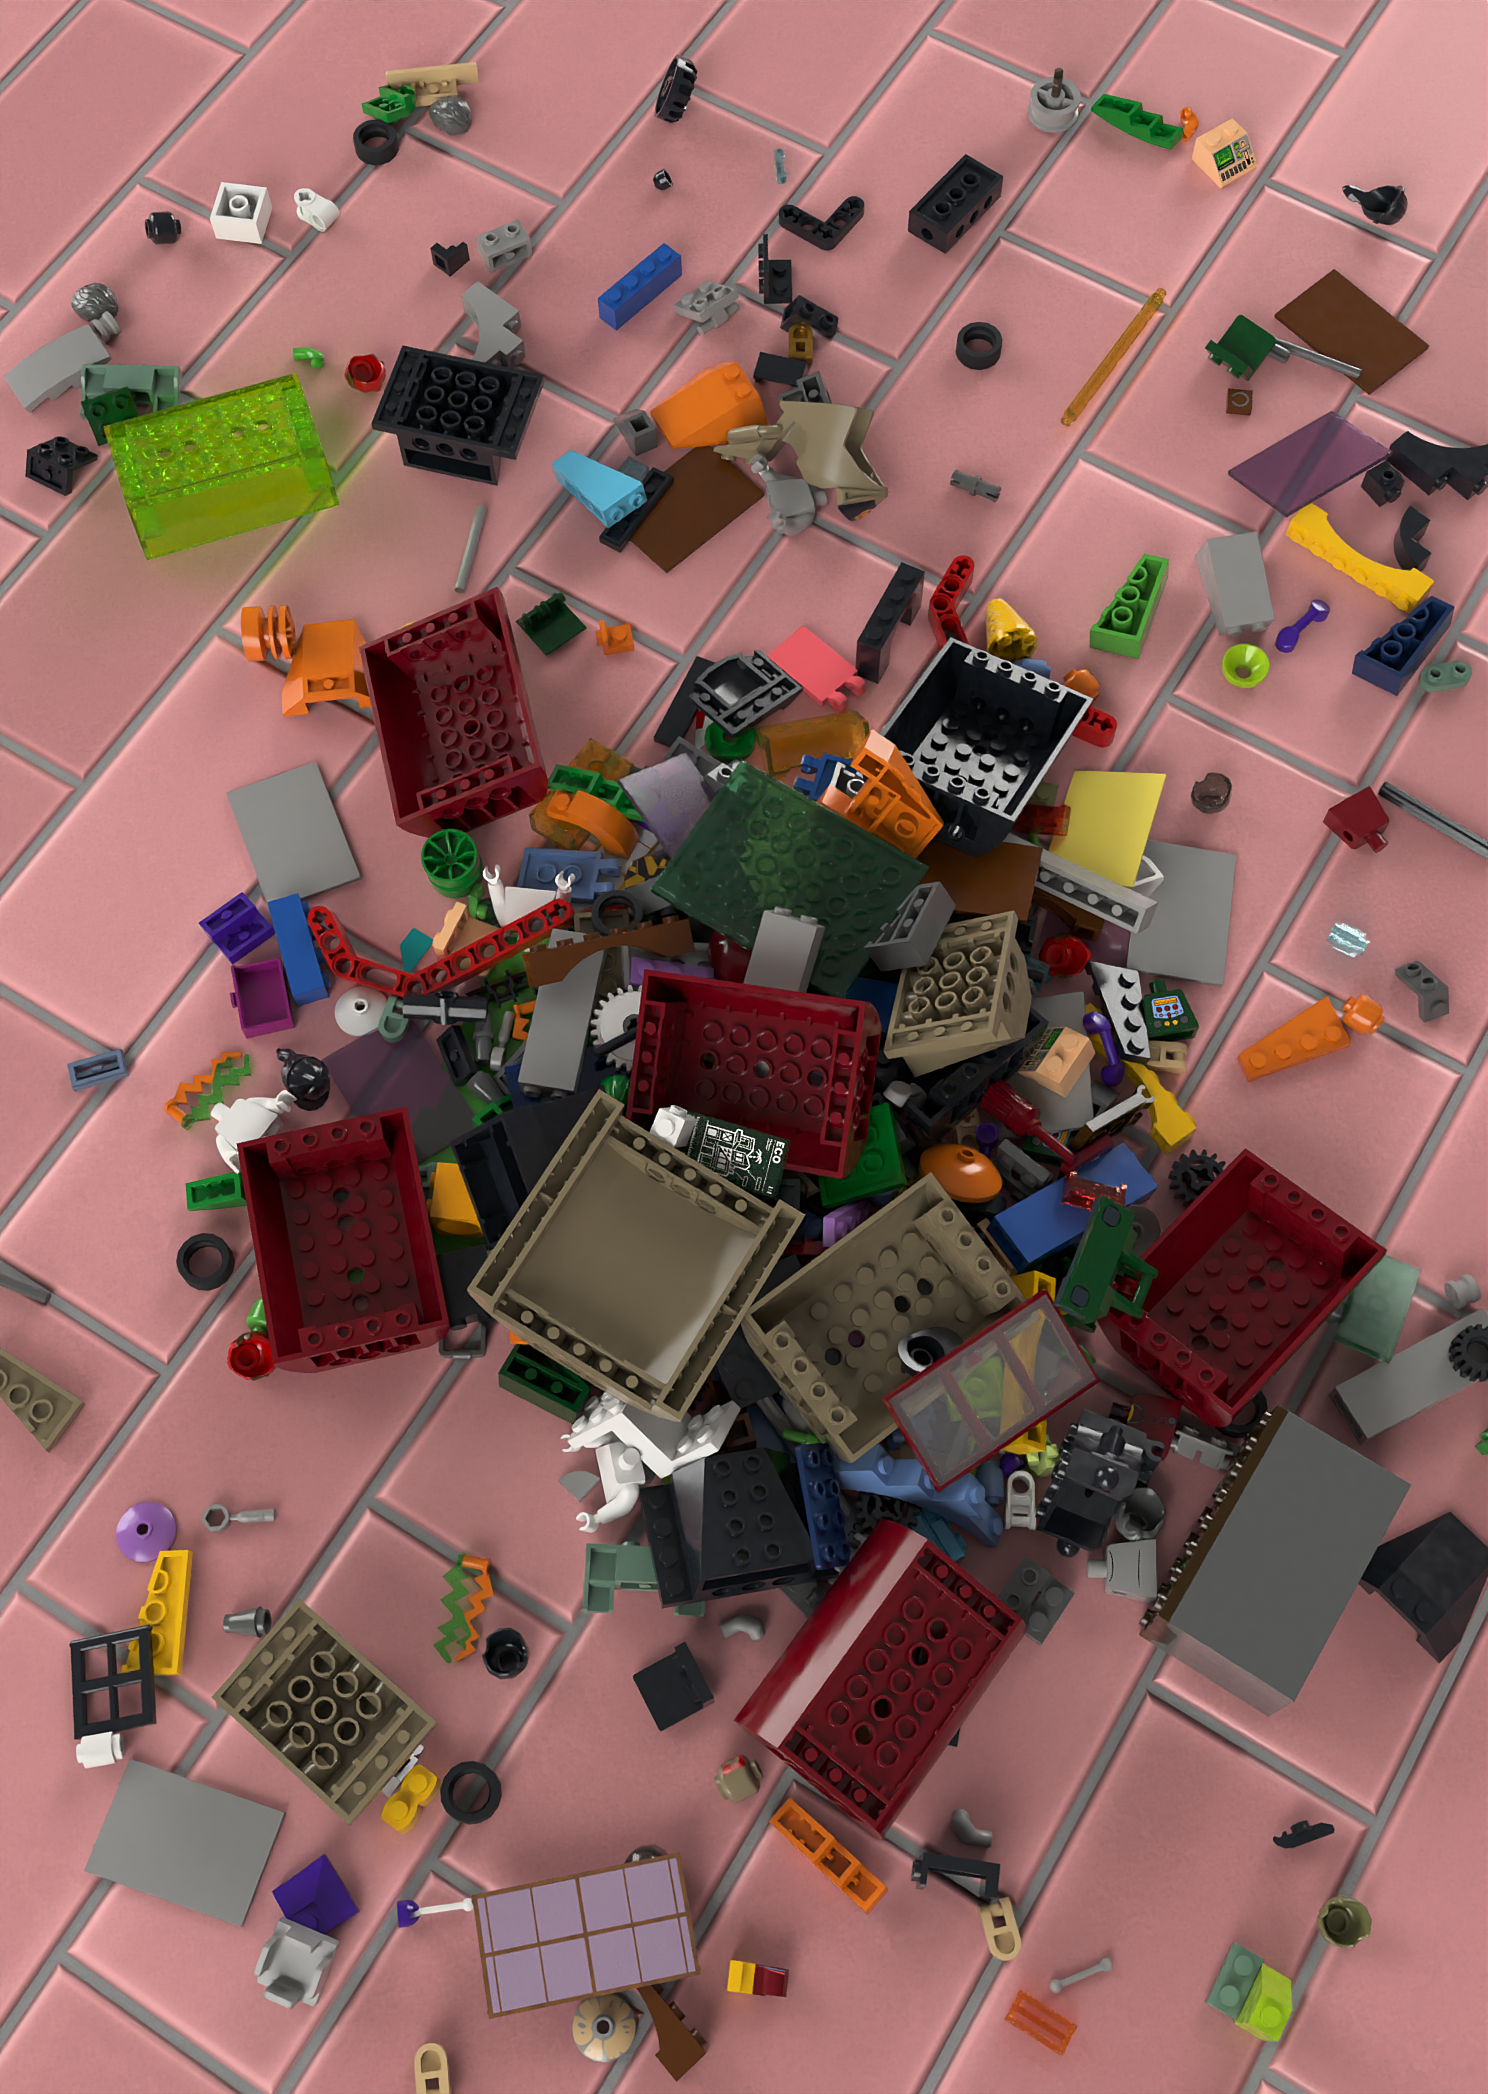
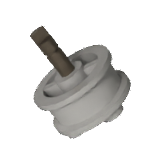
M1062 68L1055 69L1054 77L1044 78L1032 87L1028 107V117L1032 125L1042 131L1056 134L1063 133L1076 123L1081 100L1078 87L1073 82L1063 78Z

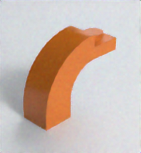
M557 789L546 809L549 817L578 825L592 833L602 844L605 853L629 860L640 839L633 824L621 812L605 801L580 790L573 794Z

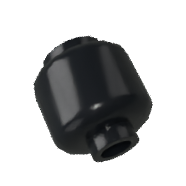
M169 211L150 213L148 219H145L147 238L151 239L155 244L175 243L177 234H181L180 220L175 219L174 215Z

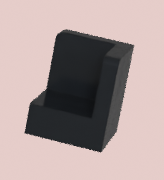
M464 242L460 243L457 247L452 245L448 249H445L438 243L430 248L433 265L450 277L470 260L468 246Z

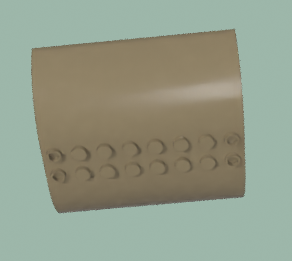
M599 1089L467 1288V1291L486 1312L504 1327L588 1382L639 1410L662 1419L680 1422L802 1222L805 1214L780 1199L774 1208L757 1199L623 1117L624 1104Z

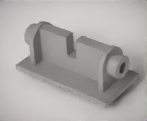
M1184 1425L1183 1428L1176 1426L1175 1433L1179 1434V1437L1173 1436L1170 1448L1174 1449V1453L1193 1460L1197 1450L1202 1451L1199 1463L1218 1471L1220 1468L1226 1470L1229 1459L1225 1458V1454L1233 1455L1232 1448L1228 1447L1229 1443L1215 1436H1212L1211 1440L1199 1436L1201 1431L1188 1425Z

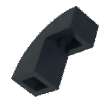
M1412 506L1404 513L1395 534L1394 553L1402 570L1411 571L1414 567L1421 572L1426 567L1432 553L1417 541L1424 536L1430 519Z

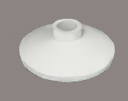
M365 986L354 987L346 991L337 1001L335 1006L336 1022L345 1033L351 1036L366 1037L373 1035L379 1031L378 1024L387 999L380 991ZM365 1005L363 1010H356L357 1006Z

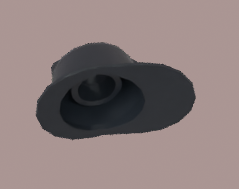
M940 1326L931 1327L902 1337L897 1347L902 1363L901 1372L903 1374L908 1373L912 1377L964 1343L963 1339L957 1332Z

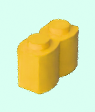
M421 1764L416 1765L403 1779L400 1791L391 1796L384 1805L381 1819L402 1834L409 1832L419 1821L423 1807L431 1803L439 1793L442 1780Z

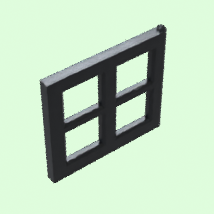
M151 1625L70 1642L74 1740H81L84 1736L106 1732L115 1733L157 1724L151 1632L153 1627ZM138 1640L140 1669L117 1674L116 1644ZM107 1647L108 1676L86 1681L84 1651ZM141 1683L142 1713L119 1718L118 1687ZM109 1690L110 1720L88 1724L86 1694Z

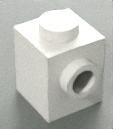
M671 1105L669 1108H659L649 1133L674 1148L687 1145L697 1119L687 1115V1110L676 1105Z

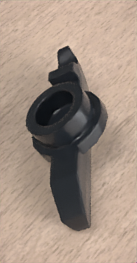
M1305 1820L1290 1827L1291 1834L1287 1835V1832L1284 1831L1281 1837L1274 1836L1273 1842L1285 1849L1295 1848L1333 1834L1335 1829L1332 1824L1321 1822L1312 1826Z

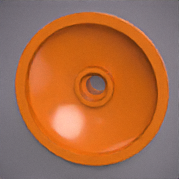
M952 1143L938 1144L927 1148L920 1156L918 1169L922 1178L931 1172L952 1199L968 1203H983L994 1199L1001 1190L1002 1177L995 1164L984 1154L971 1147Z

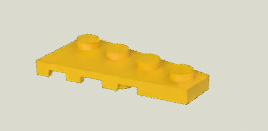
M190 1550L159 1552L147 1588L149 1594L145 1606L141 1607L138 1616L140 1619L138 1627L144 1625H151L153 1627L151 1632L154 1676L182 1675L193 1552ZM138 1640L129 1643L128 1649L130 1652L126 1664L122 1665L120 1673L140 1669Z

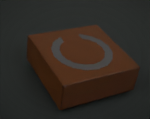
M1228 388L1226 414L1250 416L1253 391Z

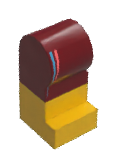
M730 1960L727 1991L760 1996L786 1997L789 1970Z

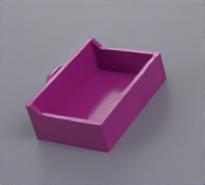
M281 958L243 966H231L235 989L234 993H230L233 1008L238 1007L241 1029L246 1039L295 1028L286 975Z

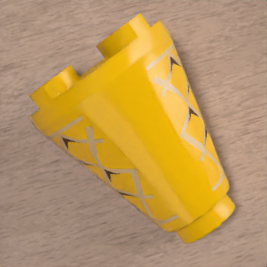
M994 599L987 604V652L1012 664L1015 663V660H1021L1022 658L1031 659V655L1037 648L1038 641L1034 630L1003 599Z

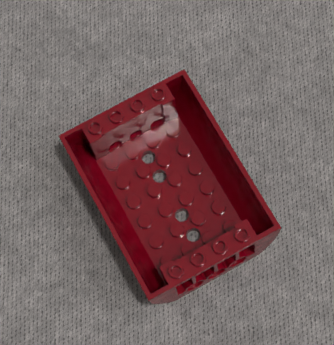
M407 1106L236 1143L273 1365L291 1372L318 1373L427 1348L447 1335L450 1324ZM341 1190L348 1191L349 1198L346 1202L338 1203L335 1201L334 1198L337 1192ZM344 1217L354 1218V1224L350 1229L344 1230L339 1227V1223ZM355 1270L364 1272V1278L359 1283H351L349 1281L350 1274ZM366 1297L369 1299L368 1307L362 1311L356 1310L354 1308L356 1299Z
M1245 1148L1139 1257L1159 1271L1157 1278L1152 1280L1144 1301L1142 1318L1132 1317L1110 1306L1107 1316L1096 1320L1118 1354L1173 1398L1183 1401L1182 1405L1207 1425L1225 1427L1238 1416L1386 1255L1387 1249ZM1271 1261H1279L1284 1267L1279 1271H1272L1268 1268L1267 1264ZM1132 1270L1133 1272H1135L1136 1274L1139 1275V1277H1138V1279H1137V1281H1138V1283H1139V1280H1140L1142 1274H1140V1273H1138V1272ZM1258 1280L1265 1287L1260 1291H1254L1249 1287V1283ZM1114 1283L1112 1288L1117 1289L1118 1285ZM1215 1320H1222L1226 1322L1227 1328L1217 1331L1211 1327V1323ZM1196 1340H1203L1209 1346L1204 1351H1197L1192 1347V1344Z
M880 1519L733 1721L873 1837L882 1840L1027 1632V1627L1019 1615L930 1540L901 1524L887 1519ZM938 1620L942 1623L944 1630L940 1638L934 1639L930 1634V1626ZM920 1646L925 1651V1659L921 1664L916 1665L912 1661L911 1655L912 1651ZM879 1699H885L888 1703V1711L882 1717H878L874 1711L875 1703ZM866 1725L869 1728L870 1736L865 1743L860 1744L856 1740L855 1733L860 1726Z

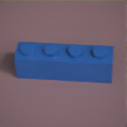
M665 243L659 246L598 297L599 318L617 331L682 276L681 255Z
M299 893L267 902L292 995L297 1006L329 998L327 987L331 986L327 971L322 972L320 964L325 963L321 948H315L314 941L316 938L307 919L310 912L308 902L302 903Z

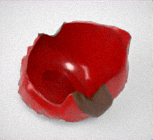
M375 354L353 356L348 361L344 377L353 389L360 392H378L381 390L382 383L386 377L385 364Z
M1059 933L1055 937L1052 936L1046 939L1038 956L1041 965L1052 977L1073 978V976L1080 974L1084 970L1087 962L1092 957V953L1079 937L1070 933Z
M246 1332L229 1346L227 1357L229 1369L246 1380L255 1381L268 1377L276 1368L273 1365L269 1336L263 1333Z

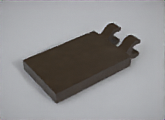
M1140 1085L1134 1091L1132 1097L1085 1123L1067 1148L1076 1154L1105 1134H1109L1111 1138L1116 1136L1128 1125L1136 1124L1143 1115L1141 1112L1136 1113L1142 1109H1148L1156 1098L1154 1096L1145 1098L1141 1093L1146 1087Z

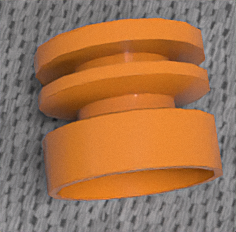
M271 605L268 617L266 618L261 606L242 608L241 634L244 653L248 662L265 661L268 649L270 648L275 660L281 658L282 652L285 659H292L296 643V631L289 606L280 605L278 615L275 605Z

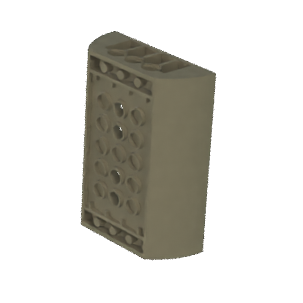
M930 1172L749 1307L741 1321V1326L749 1346L821 1443H828L833 1454L843 1461L853 1463L898 1428L881 1398L912 1378L908 1373L903 1374L901 1372L902 1363L897 1347L902 1337L931 1327L940 1326L957 1332L963 1339V1342H965L1026 1301V1298ZM920 1279H925L930 1283L931 1291L928 1295L918 1292L917 1283ZM902 1296L906 1298L909 1304L906 1312L901 1313L895 1309L894 1301L896 1297ZM1033 1311L1005 1330L1003 1334L1006 1339L1010 1341L1039 1318L1038 1314ZM851 1331H857L863 1337V1343L859 1348L852 1347L848 1342V1336ZM992 1340L977 1349L982 1359L975 1365L965 1369L960 1361L948 1369L955 1382L997 1351ZM828 1349L838 1351L840 1361L837 1365H830L826 1362L825 1353ZM936 1377L899 1403L908 1419H910L942 1394L945 1389L938 1377Z

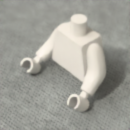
M497 864L495 865L496 874H490L487 865L484 868L483 877L488 881L494 913L501 927L556 899H564L571 904L572 889L570 885L575 881L574 874L568 877V881L563 879L564 871H561L556 876L555 882L558 886L556 893V891L507 886L504 889L501 880L498 879L501 867ZM563 908L559 910L560 918L565 917V910ZM547 915L546 918L553 924L554 922L551 921V917ZM543 920L533 923L532 932H538L543 928ZM513 933V934H511V935H510L511 937H517V942H518V940H519V933Z
M287 1090L280 1092L277 1098L254 1097L247 1100L237 1099L231 1108L219 1102L212 1109L211 1116L219 1121L215 1127L218 1133L216 1137L218 1150L224 1161L236 1174L240 1172L236 1143L268 1137L278 1133L283 1126L279 1115L285 1111L290 1112L292 1109L290 1104L297 1100Z
M612 1431L583 1445L585 1448H598L595 1451L607 1504L600 1508L596 1515L584 1512L577 1515L576 1520L587 1521V1524L579 1529L581 1531L595 1532L600 1522L606 1524L627 1515L633 1509L639 1495V1488H642L645 1482L639 1452L634 1448H629ZM565 1434L561 1439H569L571 1434ZM570 1446L569 1449H562V1451L577 1452L581 1447L574 1449Z

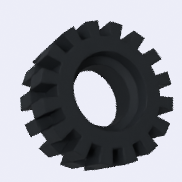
M1477 1324L1475 1327L1470 1325L1452 1340V1345L1448 1353H1452L1449 1361L1450 1363L1455 1362L1456 1365L1452 1367L1455 1372L1459 1369L1462 1371L1461 1377L1470 1376L1469 1381L1475 1382L1479 1379L1480 1382H1484L1488 1379V1361L1482 1364L1474 1362L1468 1355V1347L1472 1343H1480L1488 1350V1326L1483 1329L1482 1324Z

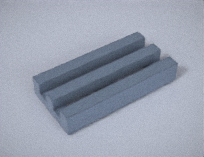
M117 1049L68 1063L67 1066L73 1090L76 1092L128 1077L129 1074L126 1069L127 1065L124 1060L123 1050ZM118 1059V1062H114L104 1066H96L91 1068L90 1070H86L79 1073L75 1072L77 1070H81L84 1068H88L91 1066H95L98 1064Z

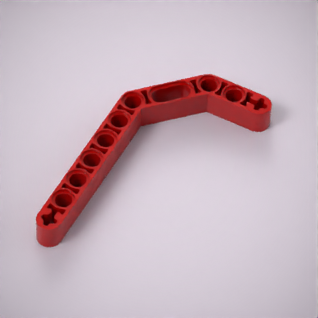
M961 555L952 561L929 601L928 620L940 651L947 642L944 630H951L957 640L970 645L956 612L973 580L975 565L969 556ZM1090 706L1082 719L1084 722H1080L1072 736L1097 747H1108L1113 743L1117 721L1111 715Z
M553 900L415 974L357 957L337 915L324 906H316L310 910L308 923L332 972L345 981L389 995L394 994L404 999V994L412 993L413 987L418 983H421L423 986L420 994L431 995L439 991H448L551 937L553 928L564 930L574 923L576 912L566 900ZM563 908L565 910V917L560 918L559 910ZM324 915L326 916V917L324 918V922H325L326 926H327L328 928H330V930H327V928H326L325 926H323V925L320 924V923L323 922L322 917H323ZM547 915L551 917L550 919L554 922L553 924L546 918ZM543 920V928L538 932H532L533 923ZM513 933H519L518 942L509 945V936ZM335 938H339L340 942L338 947L336 949L331 950V941ZM488 946H495L494 954L488 958L484 957V950ZM465 958H470V967L467 970H461V961ZM350 961V970L343 974L341 971L342 965ZM372 969L391 973L397 976V983L391 988L373 984L367 981V973ZM440 971H446L447 977L445 981L437 983V974Z

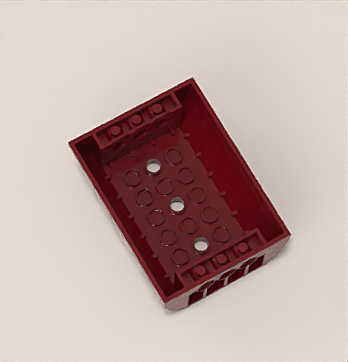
M498 587L359 646L395 822L398 827L409 833L427 838L445 829H457L466 833L544 800L548 791L547 773L505 598ZM468 681L466 688L459 690L461 683ZM478 724L477 730L472 734H468L471 726Z
M644 969L626 1119L650 1132L659 1108H669L671 1105H676L687 1110V1115L694 1116L698 1122L694 1126L697 1128L695 1130L693 1128L687 1145L675 1147L679 1151L700 1154L701 1150L702 1153L712 1155V1148H715L713 1157L724 1158L719 1156L720 1152H722L726 1157L725 1159H728L724 1153L727 1150L724 1148L723 1151L720 1147L723 1146L733 1149L731 1160H736L737 1157L741 1158L742 1162L743 1158L744 1162H748L746 1155L752 1151L755 1139L754 1150L750 1154L752 1158L748 1156L749 1163L759 1164L756 1157L759 1156L757 1152L759 1153L760 1150L761 1163L759 1165L843 1179L855 1168L867 1143L882 1030L877 1010L873 1004L865 1001ZM707 1053L713 1054L716 1060L715 1066L712 1069L707 1068L704 1064V1056ZM761 1061L766 1062L769 1066V1073L765 1078L757 1073V1065ZM814 1070H819L824 1076V1081L820 1086H815L811 1081V1074ZM707 1122H708V1125L715 1126V1127H718V1128H721V1129H725V1130H728V1131H732V1132H736L737 1129L743 1130V1135L748 1136V1137H751V1138H754V1139H752V1142H751V1139H750V1138L741 1136V1131L738 1130V1132L736 1133V1136H735V1142H734L735 1145L733 1146L734 1135H735L734 1133L727 1132V1131H724V1130H720V1129H717V1128L708 1126V1127H707L706 1134H705ZM709 1128L717 1130L716 1137L708 1134ZM777 1141H778V1142L785 1143V1144H784V1148H782V1145H783V1144H781V1146H779L780 1144L778 1143V1146H776V1145H777ZM776 1148H780V1149L782 1150V1154H781V1155H779V1154L781 1153L780 1150H777V1151H776L777 1154H775V1149H776ZM736 1154H742V1157L736 1156ZM774 1156L780 1157L779 1163L773 1162Z

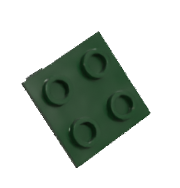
M128 386L81 401L98 446L145 431Z
M561 592L558 594L553 593L551 598L545 602L541 601L539 606L535 605L533 610L527 614L523 613L522 617L516 620V623L546 656L587 629L564 603L566 598Z

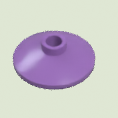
M154 1502L137 1504L125 1512L118 1523L116 1531L118 1546L122 1553L131 1560L137 1562L155 1561L160 1551H169L172 1547L177 1533L176 1521L172 1513L161 1504ZM148 1525V1532L140 1535V1527Z

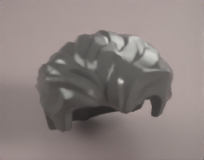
M441 97L432 103L429 109L430 118L435 127L440 131L445 130L449 135H457L468 132V129H470L472 121L471 109L461 97Z
M92 283L85 285L72 296L71 307L80 318L88 322L100 319L106 311L114 318L117 316L118 304L115 295L103 284Z
M1146 1486L1136 1487L1130 1500L1126 1501L1127 1499L1117 1503L1114 1511L1116 1528L1128 1540L1155 1539L1164 1525L1166 1508L1159 1495L1152 1488H1147Z

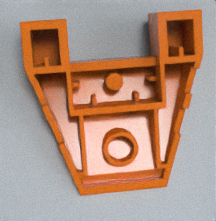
M871 730L857 748L850 765L869 779L853 799L830 784L816 801L809 820L832 835L840 837L842 834L856 839V843L865 845L867 842L881 847V851L914 861L943 827L944 822L897 746L876 731Z

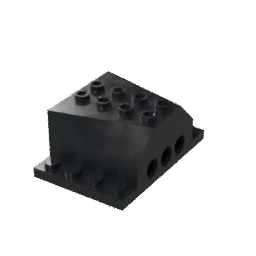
M402 345L372 420L373 430L397 435L404 466L497 486L501 457L517 459L545 383V378L542 374Z
M763 1447L708 1456L673 1472L669 1484L639 1488V1499L662 1609L839 1577V1572L835 1568L817 1570L815 1566L811 1538L807 1532L797 1479H800L798 1463H791L788 1453Z

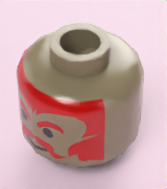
M741 1754L721 1764L717 1770L718 1775L714 1779L724 1800L730 1799L734 1803H739L759 1792V1779L763 1777V1773L755 1759L750 1762L745 1755Z

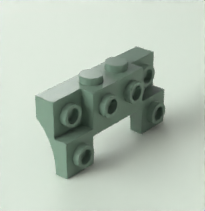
M83 364L81 371V401L128 386L135 405H154L153 417L155 421H179L182 404L180 398L182 373L179 366ZM81 405L80 415L83 420H88Z
M633 1541L624 1542L622 1545L587 1543L582 1612L613 1614L614 1590L658 1592L649 1546H640V1543ZM705 1601L674 1606L673 1616L704 1617Z

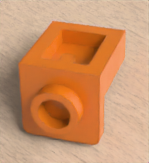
M604 620L599 621L600 630L595 631L598 646L603 645L604 655L634 651L630 624L605 627Z

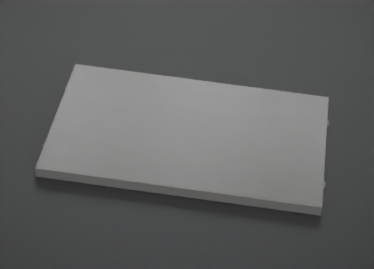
M316 761L227 792L266 902L299 893L303 901L361 880Z
M1147 840L1143 855L1155 864L1164 876V880L1148 897L1158 902L1150 926L1138 934L1130 931L1126 969L1135 970L1139 973L1222 987L1236 855Z
M1084 991L1031 999V1006L1049 1022L1047 1028L1068 1027L1088 1037L1083 1026V1017L1086 1014ZM1090 1062L1066 1098L1020 1075L1018 1071L1006 1081L1023 1099L1029 1100L1033 1106L1040 1109L1039 1121L1042 1123L1041 1126L1050 1134L1080 1130L1085 1123L1094 1119ZM992 1116V1124L999 1131L998 1141L1022 1138L1014 1135L1013 1131L1008 1130L1002 1121Z
M130 1759L119 1782V1787L96 1843L93 1845L92 1853L84 1871L243 1927L286 1813Z

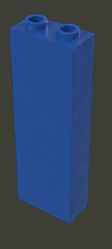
M1122 1143L1106 1154L994 1216L986 1230L1018 1273L1023 1274L1081 1240L1086 1228L1085 1223L1095 1198L1106 1196L1125 1208L1130 1205H1140L1149 1200L1158 1186L1151 1174L1146 1172L1138 1162L1136 1155Z

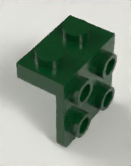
M1238 315L1219 342L1215 343L1210 340L1205 349L1210 354L1208 359L1218 366L1222 363L1228 367L1227 372L1237 379L1241 376L1249 381L1275 346L1277 340L1273 335L1245 316Z

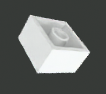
M221 182L210 216L216 239L262 244L272 211L267 187Z

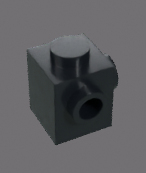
M1385 460L1366 472L1361 488L1381 507L1387 502L1393 503L1400 497L1405 480Z

